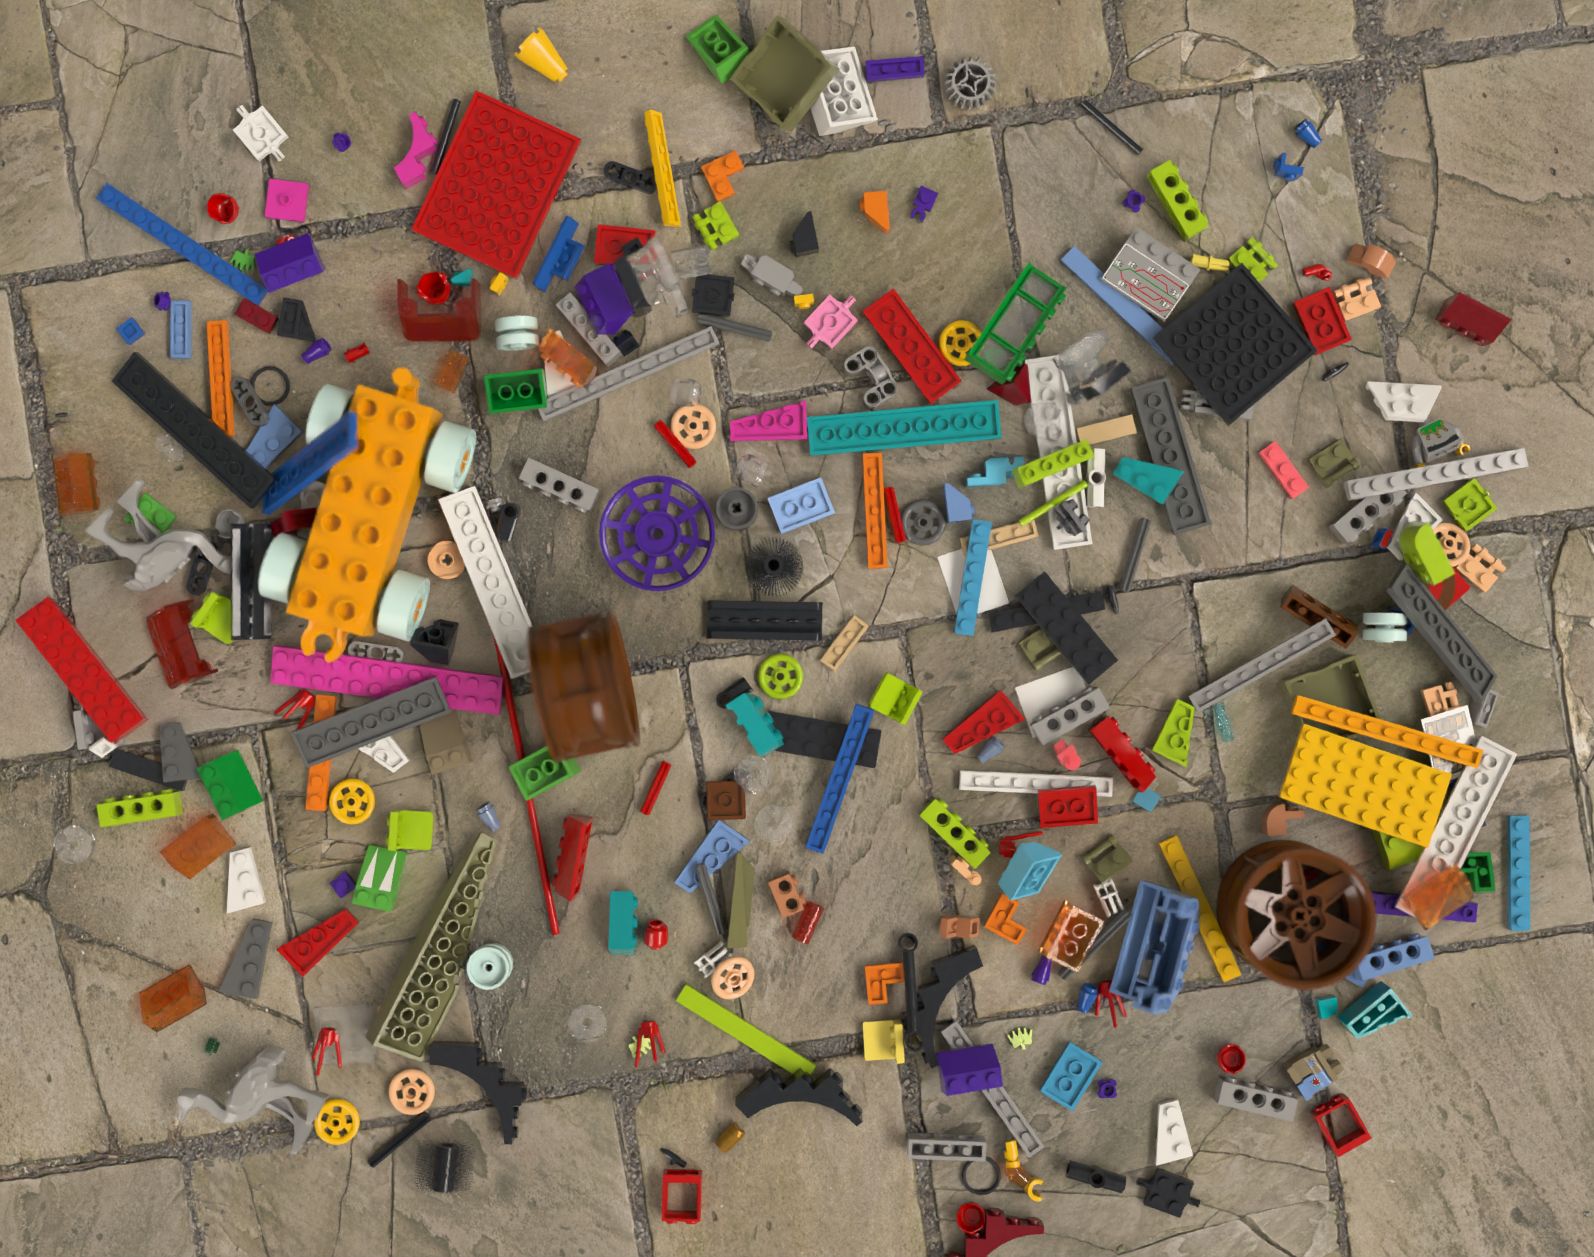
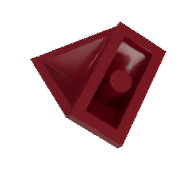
M1028 364L1015 366L1013 370L1016 373L1010 382L1006 380L1001 385L995 381L986 389L1015 406L1031 403Z

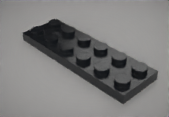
M1045 571L1014 595L1087 685L1118 661Z
M768 711L774 720L773 726L783 736L782 741L784 745L774 751L836 761L848 724ZM868 728L855 765L870 768L876 767L882 730Z

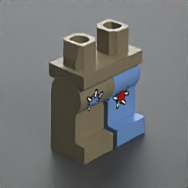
M1328 1044L1322 1045L1319 1048L1314 1045L1309 1050L1282 1064L1299 1093L1306 1101L1312 1098L1314 1093L1331 1084L1332 1081L1338 1080L1336 1075L1344 1070L1337 1059L1329 1064L1326 1061L1327 1058L1334 1055Z

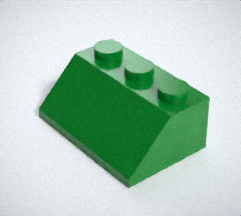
M545 368L484 375L489 414L547 408Z
M239 750L196 768L222 820L231 818L264 801Z

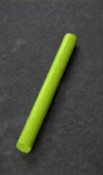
M1083 480L1019 519L1020 525L1024 526L1088 487V484Z

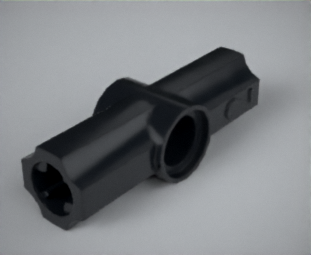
M1072 1160L1069 1161L1066 1168V1178L1090 1184L1094 1188H1104L1118 1193H1123L1125 1190L1126 1176L1103 1170L1097 1165L1089 1166ZM1094 1174H1100L1099 1179L1092 1180Z

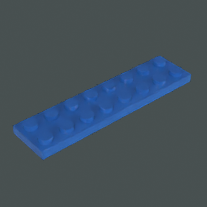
M349 411L271 473L277 481H275L263 497L262 513L267 515L273 513L356 449L358 444L356 440L358 428L357 414Z

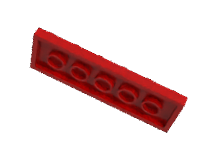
M894 288L862 311L930 405L962 382Z

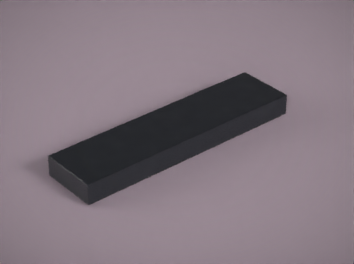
M118 748L114 750L109 765L111 768L179 791L185 790L188 781L164 783L162 763Z

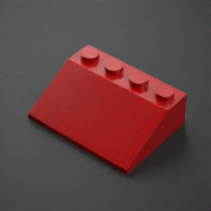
M571 813L563 821L562 829H565L564 837L561 836L559 848H562L561 856H557L556 867H559L558 874H554L552 886H555L554 892L568 901H573L580 893L593 817Z

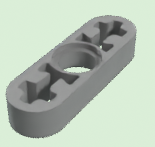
M355 641L348 647L349 655L365 657L366 653L359 652L356 655L353 648L359 645L360 649H367L368 645L367 656L369 658H374L372 656L373 648L379 647L382 654L377 659L385 658L386 648H388V653H395V650H397L400 658H396V661L403 662L405 659L404 650L396 646ZM386 656L387 660L394 661V657Z

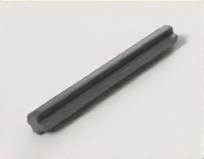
M1123 909L1058 972L1059 976L1063 980H1067L1132 918L1131 913L1127 909Z

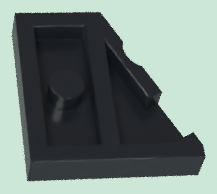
M283 297L277 335L314 342L316 338L304 302Z

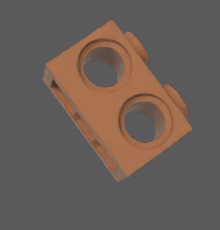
M789 871L768 880L782 918L804 910L803 904L806 901L803 893H798L796 886H799L795 875L791 876ZM783 880L788 881L790 884L786 890L779 887V883ZM793 898L797 901V905L789 907L786 901Z

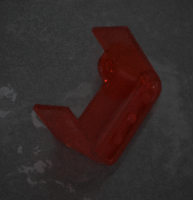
M471 278V298L460 299L456 304V313L418 314L416 302L408 298V285L402 279H397L398 313L403 335L410 342H474L479 339L481 335V284L475 278Z
M193 598L162 606L146 618L154 648L170 689L194 683L219 672L218 668L212 670L210 663L206 662V660H200L188 626L193 615L191 608L188 606L194 603Z

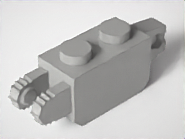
M748 254L742 260L741 266L751 273V277L754 278L753 282L759 286L765 285L769 287V291L774 295L785 296L786 293L792 297L802 295L803 288L794 282L793 271L768 256H762L758 259Z

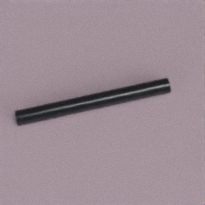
M453 99L430 171L436 175L441 166L461 101L458 99Z
M1086 99L1082 102L1080 106L1137 155L1142 152L1143 148Z

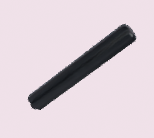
M427 1112L422 1113L367 1160L368 1164L372 1168L377 1166L430 1122V1115Z

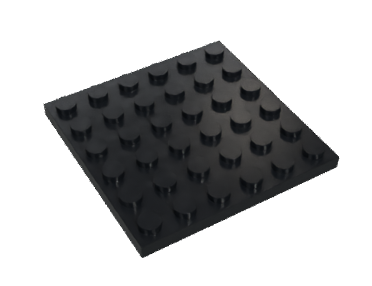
M1243 263L1153 338L1227 426L1233 423L1318 351Z

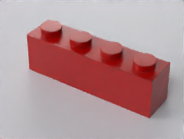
M1105 715L1087 730L1131 786L1143 793L1156 778L1153 773L1155 769L1149 762L1145 763L1141 758L1143 756L1142 752L1137 747L1133 748L1129 743L1132 740L1127 733H1122L1118 729L1120 725L1113 716L1110 718Z

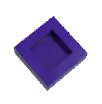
M347 871L329 883L340 899L356 888V883Z

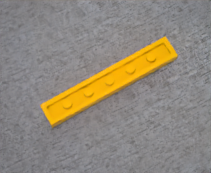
M648 110L644 112L645 125L651 149V161L655 172L658 201L661 207V219L664 226L676 228L681 226L662 113Z

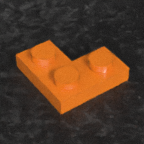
M736 150L701 166L717 202L735 195L728 177L744 170Z
M1001 893L983 926L1018 946L1027 930L1026 927L1011 920L1019 902L1017 900L1010 901L1006 894Z
M903 962L865 965L868 1005L888 1003L886 984L904 982Z

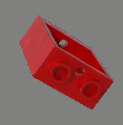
M1344 1093L1334 1095L1330 1101L1325 1104H1318L1310 1112L1332 1152L1337 1157L1372 1139L1351 1100ZM1345 1105L1358 1129L1334 1142L1321 1117Z
M664 1169L662 1221H666L668 1224H676L677 1222L696 1224L700 1222L703 1170ZM669 1183H697L696 1211L668 1210Z

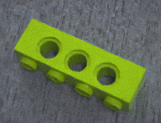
M1168 160L1147 174L1146 177L1184 242L1203 232L1208 227L1206 215L1200 212L1196 198L1190 195L1188 184L1179 176V169L1175 163L1172 164L1171 160ZM1165 180H1171L1173 187H1168ZM1175 196L1181 197L1183 204L1177 203ZM1185 213H1190L1193 219L1191 221L1187 220Z
M1086 439L1011 471L1018 488H1021L1091 459L1094 455Z
M172 789L161 790V794L154 795L153 792L141 793L142 797L135 798L134 795L122 796L123 800L116 801L115 797L103 799V803L97 804L100 828L183 814L180 791L173 792ZM157 800L162 803L161 809H158L156 806ZM138 803H140L143 807L142 812L138 811L137 809ZM119 806L124 810L122 815L118 812Z
M933 797L918 814L976 869L991 853L987 849L989 845L982 838L978 840L974 836L976 832L969 825L964 827L960 823L962 818L955 812L951 814L946 809L948 805L941 798L937 800ZM941 813L947 815V820L944 823L937 822V816ZM953 827H960L961 832L958 836L951 835ZM968 840L974 841V847L970 850L964 847L965 842Z

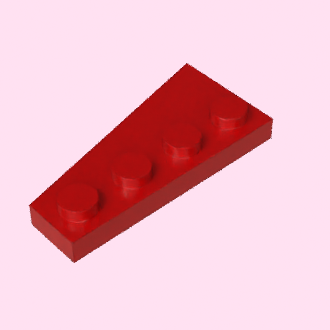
M999 690L942 738V740L956 754L1026 719L1006 695Z
M346 908L276 950L303 977L360 921Z

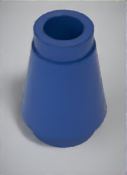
M1304 119L1295 127L1296 135L1313 148L1322 142L1311 121Z
M1083 983V986L1080 987L1078 1011L1082 1013L1089 1012L1098 996V988L1095 985Z

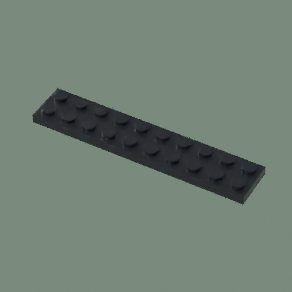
M133 352L113 378L112 382L250 509L256 507L275 481H277L267 469L140 353Z

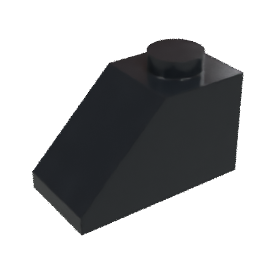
M811 211L806 213L792 234L793 240L790 241L791 252H795L796 257L819 253Z

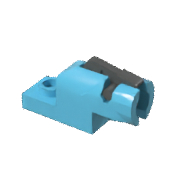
M996 453L993 458L984 462V477L981 474H971L970 478L965 480L966 487L1005 485L1006 476L1008 478L1014 477L1011 470L1024 465V457L1015 454Z

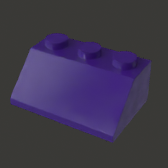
M309 233L255 253L260 276L269 293L322 273L326 269Z
M610 263L583 275L574 287L597 335L616 334L634 313L632 304Z
M992 1043L936 1052L941 1091L946 1096L1003 1087L1001 1067Z

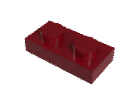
M245 298L242 299L234 315L268 334L271 333L279 319L277 316Z

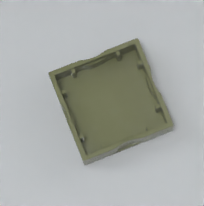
M777 15L760 37L754 50L745 57L730 79L744 93L756 100L778 125L792 132L840 68L789 21Z
M1355 654L1346 655L1278 681L1290 714L1295 696L1299 695L1381 720L1375 701L1368 691L1367 680L1358 656ZM1291 714L1298 734L1301 725L1306 724L1347 739L1362 735Z

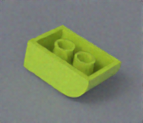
M1412 521L1403 528L1399 537V544L1404 553L1403 559L1410 565L1411 569L1423 583L1436 585L1455 574L1429 522Z
M1372 829L1386 871L1418 860L1424 848L1423 846Z

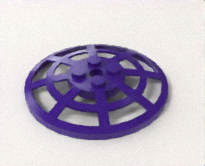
M646 476L626 484L609 500L600 521V546L608 565L623 581L643 590L668 591L690 582L706 566L714 547V520L705 500L690 485L672 477ZM646 483H664L662 494H650L639 498L633 488ZM672 484L688 491L696 498L698 503L689 509L682 501L670 496ZM627 493L633 503L624 511L620 522L609 520L608 518L614 505ZM651 500H661L659 511L648 512L643 503ZM672 502L679 506L684 513L674 518L667 513L668 503ZM637 508L642 517L637 525L627 524V518ZM702 509L706 514L709 524V541L698 539V526L694 515ZM688 519L692 526V537L681 535L679 525ZM606 527L618 529V543L622 553L614 558L611 557L608 550ZM655 529L663 531L661 539L653 538L652 534ZM624 531L635 533L637 544L629 549L626 548L624 542ZM679 543L689 544L688 552L679 560L674 550L678 547ZM696 546L707 548L703 560L689 575L683 565L691 558ZM642 550L647 555H650L648 565L644 566L638 563L632 555ZM668 556L673 563L672 566L666 568H655L657 557ZM627 559L634 567L646 572L644 582L640 583L628 577L617 565ZM677 570L682 580L668 585H651L653 574H666Z

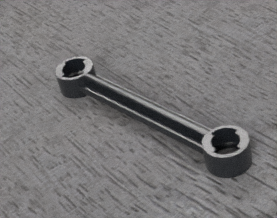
M905 933L898 939V948L903 952L908 1032L904 1037V1046L907 1050L915 1052L924 1046V1038L919 1033L914 950L918 946V940L915 935ZM905 936L915 943L913 949L908 950L902 947L901 941ZM912 1034L921 1041L920 1046L916 1049L910 1047L907 1043L908 1037Z

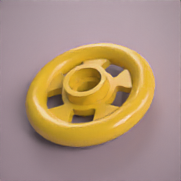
M965 320L954 321L948 324L941 332L939 349L949 363L956 366L970 365V363L964 360L967 356L965 352L972 348L975 343H971L969 335L974 333L976 339H978L982 333L972 322ZM964 328L965 334L957 335L956 329ZM948 336L953 337L952 345L946 344ZM958 341H964L965 346L960 347L958 345ZM984 346L982 347V349H981L980 352L978 353V356H981V355H982L983 350H984ZM953 350L960 353L959 358L951 355Z
M354 778L345 779L339 782L331 791L329 797L330 810L343 823L359 824L368 819L375 807V795L371 787L364 781ZM348 787L350 792L343 795L341 791ZM358 788L365 792L362 797L355 792ZM350 798L354 799V805L349 804ZM338 800H342V804H343V807H344V808H341V809L338 808V806H337V801H338ZM362 801L367 803L365 811L359 809ZM347 811H355V817L347 816Z
M330 1099L324 1103L318 1117L314 1120V1128L317 1135L323 1141L333 1145H340L350 1141L356 1135L360 1125V1117L357 1109L350 1102L344 1099ZM334 1107H342L341 1112H333ZM324 1113L329 1114L327 1122L322 1120ZM350 1114L352 1122L346 1123L345 1115ZM333 1120H338L339 1125H335ZM326 1127L333 1131L331 1135L325 1132L324 1129ZM345 1128L348 1133L341 1136L338 1131Z

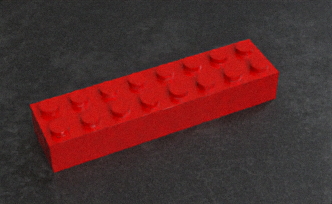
M45 598L15 620L111 743H118L149 720L55 599Z

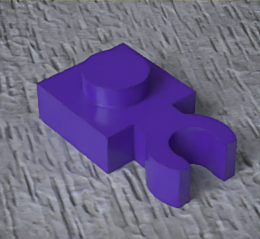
M921 185L913 202V205L917 206V208L911 212L910 218L913 219L914 215L919 213L921 215L920 223H922L925 219L924 211H931L938 192Z

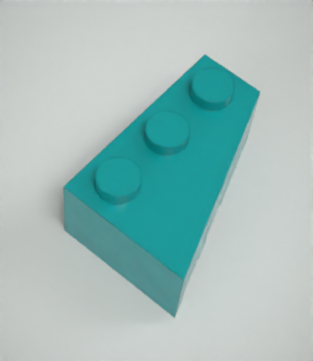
M1123 457L1112 474L1159 503L1164 504L1185 471Z
M744 693L728 703L726 707L728 710H734L738 717L736 722L738 725H743L747 732V738L759 756H766L784 745L782 741L783 736L773 726L774 720L772 716L765 712L762 699L759 696Z
M610 891L608 950L612 955H635V947H637L635 928L638 927V916H635V908H638V897H635L633 891Z
M1382 981L1337 1016L1345 1029L1356 1039L1374 1033L1379 1028L1388 1024H1396V1021L1405 1017L1407 1019L1413 1017L1394 991Z

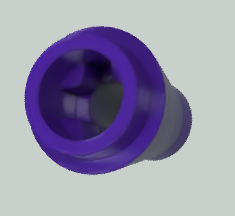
M324 338L316 339L301 356L309 364L312 361L329 355L332 349Z
M1042 955L1031 974V980L1046 986L1047 981L1049 982L1053 959Z

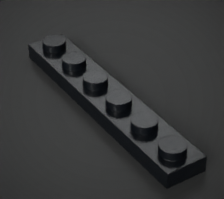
M1102 591L1067 598L1081 615L1105 610ZM1024 607L988 614L992 633L1037 624Z

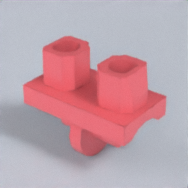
M1061 739L1053 746L1061 766L1065 765L1071 771L1080 767L1081 759L1072 744L1068 746Z

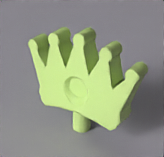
M1018 1027L1017 1035L1012 1030L1013 1038L1009 1034H1007V1037L1014 1048L1021 1045L1022 1050H1024L1025 1044L1032 1043V1029H1029L1030 1032L1027 1033L1024 1027L1022 1034Z
M634 1035L632 1037L634 1042L629 1044L633 1058L636 1056L638 1040ZM642 1035L641 1051L647 1054L645 1047L649 1050L651 1049L648 1043L650 1038H644V1035Z

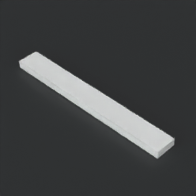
M959 770V790L1038 793L1039 789L1096 785L1097 796L1112 797L1113 777Z

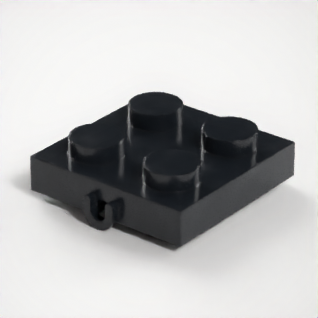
M696 273L695 289H692V313L730 317L732 301H734L735 293H733L735 277Z

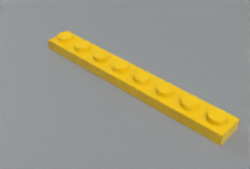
M1177 835L1159 842L1158 844L1180 891L1198 899L1199 932L1222 981L1225 983L1242 975Z

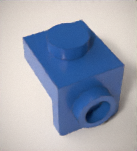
M1282 152L1274 160L1273 169H1275V176L1283 177L1286 181H1295L1303 175L1304 167L1285 164L1287 153Z

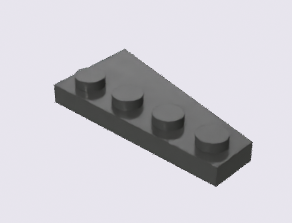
M258 919L251 920L219 992L253 999L259 997L273 922Z

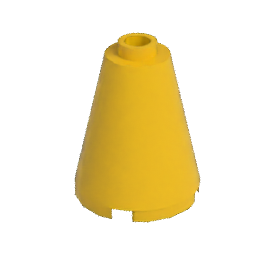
M539 27L537 28L539 33L533 32L519 47L521 52L519 54L515 52L514 56L551 81H559L561 83L568 75L566 72L568 68L544 30Z

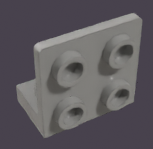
M86 710L73 711L78 750L89 749L99 738L106 737ZM123 738L115 744H123L125 743V739Z

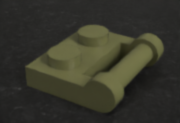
M1342 439L1337 440L1307 460L1326 488L1332 486L1334 481L1351 470L1355 471L1360 468L1358 461L1352 456ZM1344 459L1347 461V465L1330 476L1325 474L1327 470Z
M1041 628L1018 642L1037 672L1042 669L1043 665L1062 654L1056 648L1039 660L1035 658L1034 655L1053 644Z
M1112 834L1107 836L1108 839L1091 852L1081 856L1102 885L1133 862L1132 858ZM1113 845L1115 847V850L1094 865L1092 862L1094 858Z

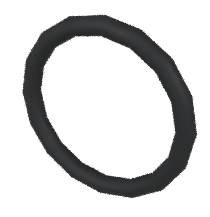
M266 366L259 369L253 375L251 385L255 390L256 378L264 371L274 370L279 372L286 382V390L283 396L273 402H267L260 398L264 405H276L288 396L290 381L282 369L275 366Z
M986 1157V1161L994 1165L997 1171V1179L992 1188L986 1191L974 1190L966 1181L967 1168L975 1161H967L963 1167L962 1182L966 1189L973 1194L987 1195L993 1192L1000 1183V1168L990 1157Z

